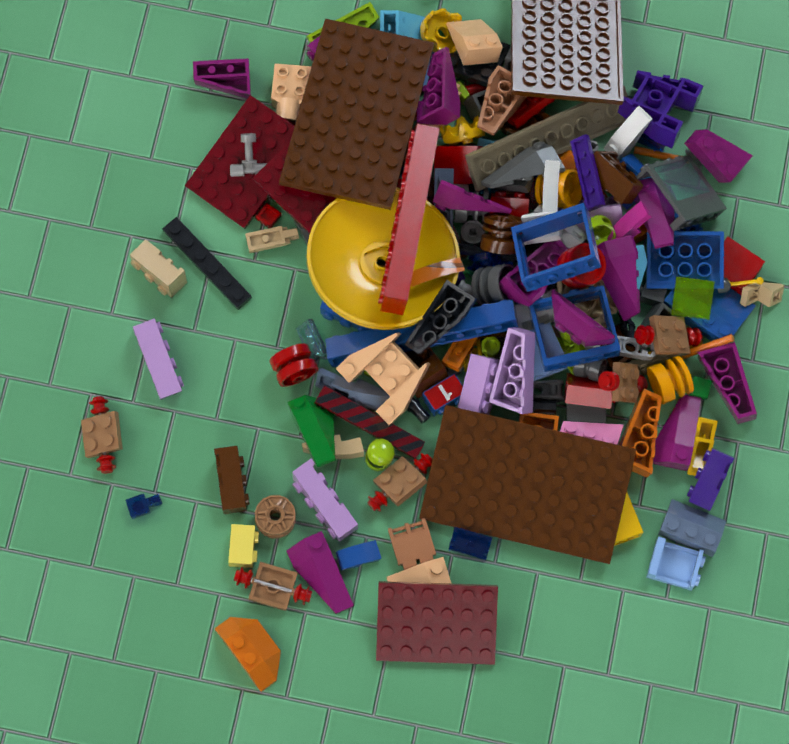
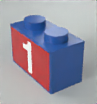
M454 373L424 391L422 399L434 417L438 414L441 416L444 413L445 405L453 406L455 404L458 406L463 385Z

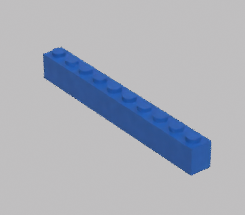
M501 300L497 303L482 304L481 306L471 308L466 317L430 347L505 332L508 328L519 327L513 300ZM418 324L395 330L370 328L360 332L354 331L350 334L326 338L327 359L331 367H337L349 355L398 332L401 335L394 342L404 352L413 351L405 343Z

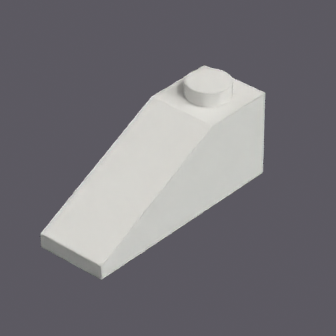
M638 106L613 134L604 150L617 152V159L620 160L631 152L653 118Z

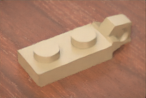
M282 226L245 234L249 254L291 244L290 241L299 239L297 228L288 230L287 227Z

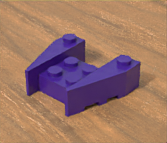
M638 70L633 83V88L638 90L633 99L624 96V102L622 105H619L617 113L627 119L640 106L653 118L643 133L655 142L672 149L683 125V121L669 116L672 108L676 105L693 113L700 100L704 86L686 78L677 80L671 79L669 75L659 77L651 75V72Z

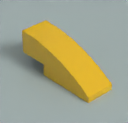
M698 416L691 463L687 470L688 475L695 476L698 468L703 469L705 461L702 459L706 450L711 451L714 445L717 420Z

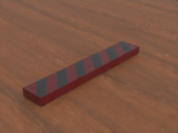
M325 385L314 402L377 439L388 440L395 449L413 459L417 458L425 441L394 424L388 425L382 417Z

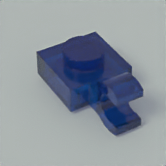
M490 252L474 254V256L468 257V260L473 261V265L468 266L467 269L475 272L480 267L486 268L500 265L501 257Z
M143 493L125 500L132 519L151 513L149 507L162 504L159 494L146 498Z

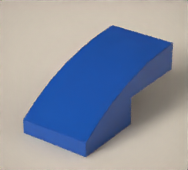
M376 540L336 551L341 571L382 559Z

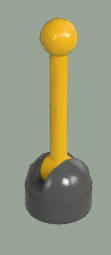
M758 277L756 280L730 282V280L724 278V289H718V292H728L731 286L754 283L761 285L764 279Z

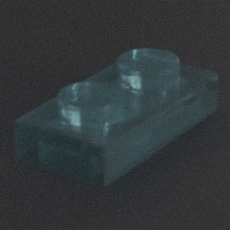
M307 319L296 328L301 342L308 344L310 348L311 359H314L316 362L327 353L313 319Z

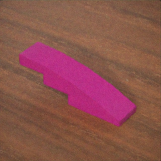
M642 201L637 203L613 226L616 238L629 235L635 237L641 232L639 227L651 218L645 203ZM612 230L611 234L608 236L607 240H611V239H612V237H613V230Z

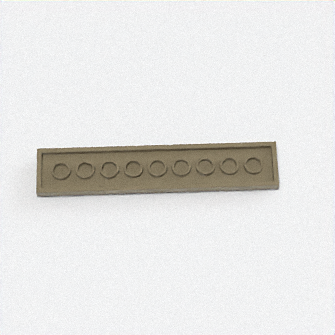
M623 86L624 96L627 97L625 86ZM582 102L465 155L474 189L480 191L487 188L481 185L482 180L526 148L534 146L533 144L536 142H545V144L553 146L557 155L572 149L570 141L587 134L590 140L620 127L626 119L617 113L619 105Z

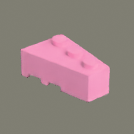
M563 421L560 432L618 445L623 424Z

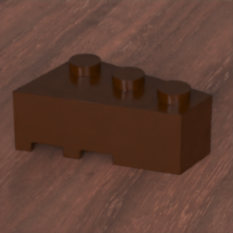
M595 151L594 158L601 188L614 196L613 199L617 203L632 204L644 185L640 180H637L633 172L630 171L629 173L625 169L627 166L625 162H619L617 152Z
M238 446L215 448L214 453L216 456L223 514L247 511L246 505H250L248 493L244 494V486H247L246 474L242 475L241 468L245 467L243 456H239Z

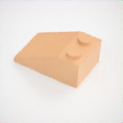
M483 20L447 22V28L463 66L498 62L503 46L497 33Z
M444 557L418 564L386 577L387 581L452 584Z

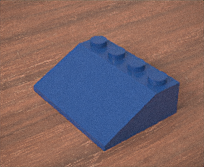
M674 231V245L655 249L647 232V289H724V231Z
M731 288L725 293H719L718 289H672L663 302L677 313L676 316L684 317L686 325L692 329L698 328L702 336L710 341L730 334L735 336L756 307L753 303L746 307L741 305V295Z

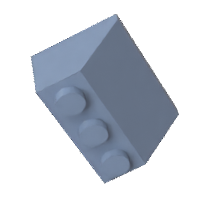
M672 499L658 535L696 551L704 550V554L713 557L721 540L726 521Z

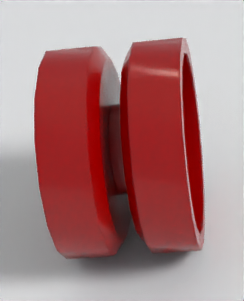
M578 244L561 253L557 266L591 255L589 244ZM597 247L601 263L600 268L562 280V283L569 288L582 289L600 281L606 271V260L602 251Z
M308 344L292 345L277 352L270 358L269 362L273 371L278 372L276 378L281 387L296 385L317 373L318 366L315 360L310 358L312 354Z

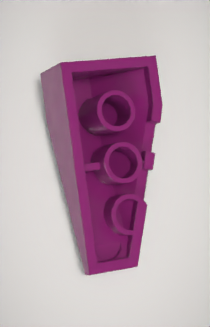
M445 47L432 54L427 72L429 79L427 85L423 86V100L419 101L417 108V123L447 125L460 118L458 89L449 48Z
M322 531L304 538L286 551L294 570L303 577L307 584L316 591L335 614L354 606Z

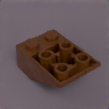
M430 347L421 355L414 351L405 352L419 368L427 362L430 363L415 393L417 399L422 396L424 391L449 377L445 366Z

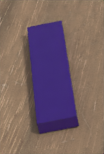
M585 134L571 140L570 143L584 203L587 210L591 212L606 204L590 137Z

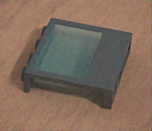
M679 155L674 159L668 158L663 162L657 161L651 165L647 163L640 168L641 172L636 176L637 180L651 176L679 217L670 224L673 231L715 220L727 209L689 155L683 157Z

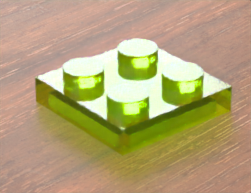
M676 276L671 315L710 320L715 281Z

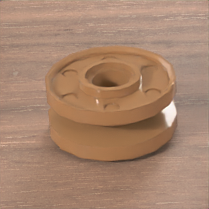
M270 495L263 498L255 510V521L258 530L264 536L272 539L287 536L293 530L296 523L295 508L292 502L280 495ZM277 513L281 517L278 520H272L270 516Z

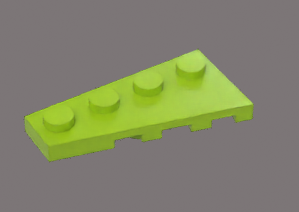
M371 2L335 21L370 28L379 20V16ZM322 28L307 35L306 38L309 43L321 35Z

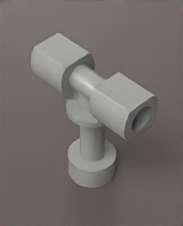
M255 133L241 134V142L245 143V160H242V164L230 165L231 177L244 176L245 174L256 175L267 164L257 163V160H253L252 142H256Z

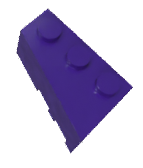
M711 448V451L706 450L702 459L705 461L703 469L698 468L694 477L697 479L695 487L691 485L687 496L690 497L688 502L709 511L734 460L733 456L715 448Z

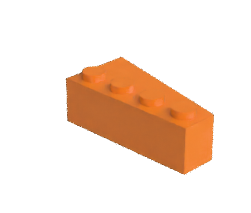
M643 389L638 395L637 403L633 407L619 445L637 449L632 472L647 478L653 472L652 465L655 456L654 449L662 396Z

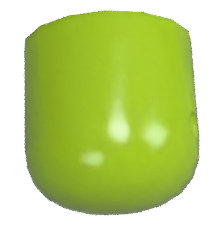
M603 215L591 217L596 245L608 241L607 238L612 230V239H616V233L610 219Z
M376 439L369 444L365 455V462L370 469L383 471L392 464L395 455L392 443L385 439ZM367 457L369 458V460H370L373 464L378 465V466H384V467H382V468L373 467V466L369 463V461L367 460Z

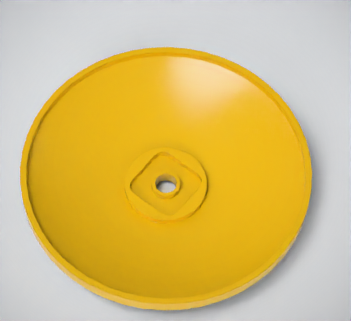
M396 188L391 210L340 198L335 199L318 216L308 239L306 253L307 268L316 292L336 314L366 328L395 330L418 324L423 319V315L446 280L456 284L459 274L457 272L413 287L410 285L408 301L403 316L380 311L381 304H378L385 267L378 266L376 262L378 260L386 262L388 256V247L391 240L400 188ZM427 200L413 271L441 261L460 258L458 242L452 227L444 215Z

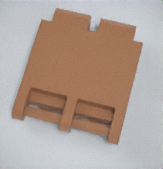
M425 518L412 524L405 523V526L395 529L387 528L398 566L402 565L403 569L406 570L416 566V561L418 560L420 564L434 560L433 556H436V551ZM423 525V527L410 530L412 527ZM405 529H406L405 532L398 533V534H395V535L393 534V533H395V532L402 531V530H405Z

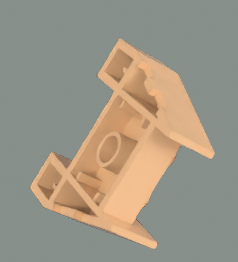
M400 332L349 355L336 368L349 383L353 382L365 370L382 387L390 398L376 412L388 425L394 423L407 410L422 378L430 366V363L427 362L419 368L394 342L401 335Z

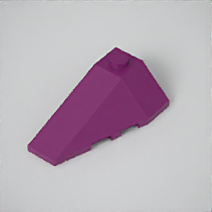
M652 178L640 180L644 186L634 201L636 204L640 201L645 203L651 215V218L644 224L655 249L674 245V231L670 227V224L675 219L674 208Z
M441 180L433 199L435 207L443 211L446 208L450 210L510 214L512 209L491 200H486L477 194L467 192L465 189Z
M632 235L604 241L597 245L606 260V271L602 280L624 321L640 313V291L637 288L639 270H636L638 251Z
M561 240L545 242L527 257L530 275L557 266L561 253L568 249ZM518 266L499 282L500 290L509 300L528 307L544 294L547 287L544 286L527 292L521 281Z
M690 395L680 397L656 438L653 464L682 471L688 470L694 447L701 398Z

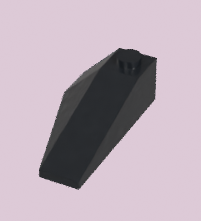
M446 280L405 345L421 355L466 317L477 299Z

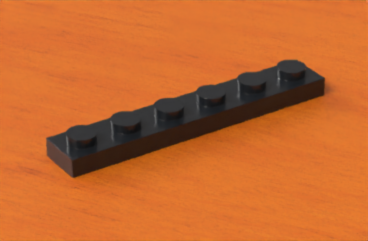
M177 217L162 228L163 232L237 310L252 298L247 290Z

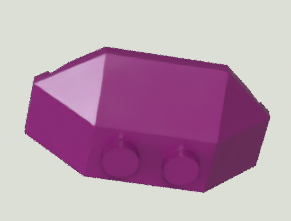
M555 289L551 291L555 327L560 332H567L571 335L570 338L577 345L582 344L585 347L614 343L615 335L589 317Z

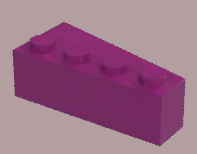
M735 342L698 352L699 362L710 380L713 381V385L737 424L755 420L757 412Z

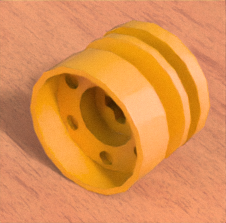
M565 169L564 172L559 173L557 207L566 209L578 205L582 197L578 173L574 169ZM538 175L535 184V196L539 205L543 203L544 177L542 175Z
M679 355L674 356L672 360L667 359L665 367L661 363L647 367L650 386L654 393L662 396L661 404L664 405L675 400V392L679 397H683L685 393H693L694 385L690 371Z

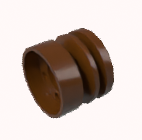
M506 213L485 214L483 217L485 224H483L482 228L490 233L481 235L480 248L491 253L516 254L511 227L523 224L521 218Z

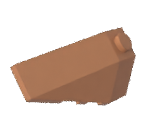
M499 65L488 79L477 128L493 136L518 110L527 97L511 95V71Z

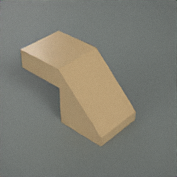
M763 282L761 285L757 283L749 284L743 287L740 304L746 307L759 301L767 307H771L781 302L785 285Z

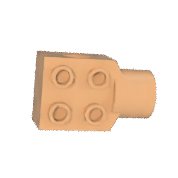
M275 63L271 93L272 107L276 109L278 115L295 126L312 66Z

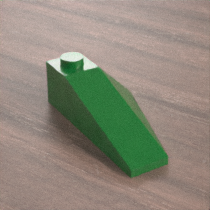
M303 395L287 403L292 418L317 467H321L336 460L334 414L315 404L316 397Z

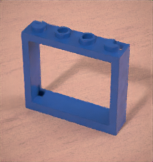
M584 203L511 227L520 277L527 292L601 267L590 214ZM584 222L591 255L530 275L524 242Z
M592 285L585 290L574 289L569 291V293L562 294V296L573 304L599 299L606 329L615 335V341L610 345L547 358L536 312L553 309L552 295L543 299L540 297L528 307L544 372L620 356L621 349L604 285L596 287Z

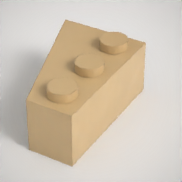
M146 239L130 254L131 265L137 271L141 269L145 273L144 277L150 283H156L158 285L157 289L164 296L167 294L172 298L187 283L185 270L181 267L177 269L170 258L166 259L162 252Z

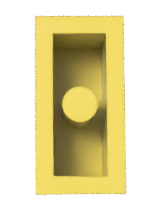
M231 524L229 567L253 568V562H257L258 551H254L255 543L259 542V532L256 531L255 525Z

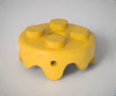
M445 8L437 11L432 10L422 20L420 26L422 40L434 42V53L445 47L449 48L450 53L457 51L446 24L447 22L461 21L462 16L459 13H450ZM438 30H441L445 37L440 36Z
M460 116L456 120L454 127L446 125L443 130V127L439 126L443 142L449 144V146L459 144L460 142L468 144L473 142V138L485 136V131L477 128L479 116L474 117L472 124L468 123L463 116Z

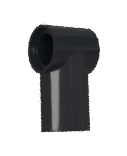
M533 399V413L556 416V400Z

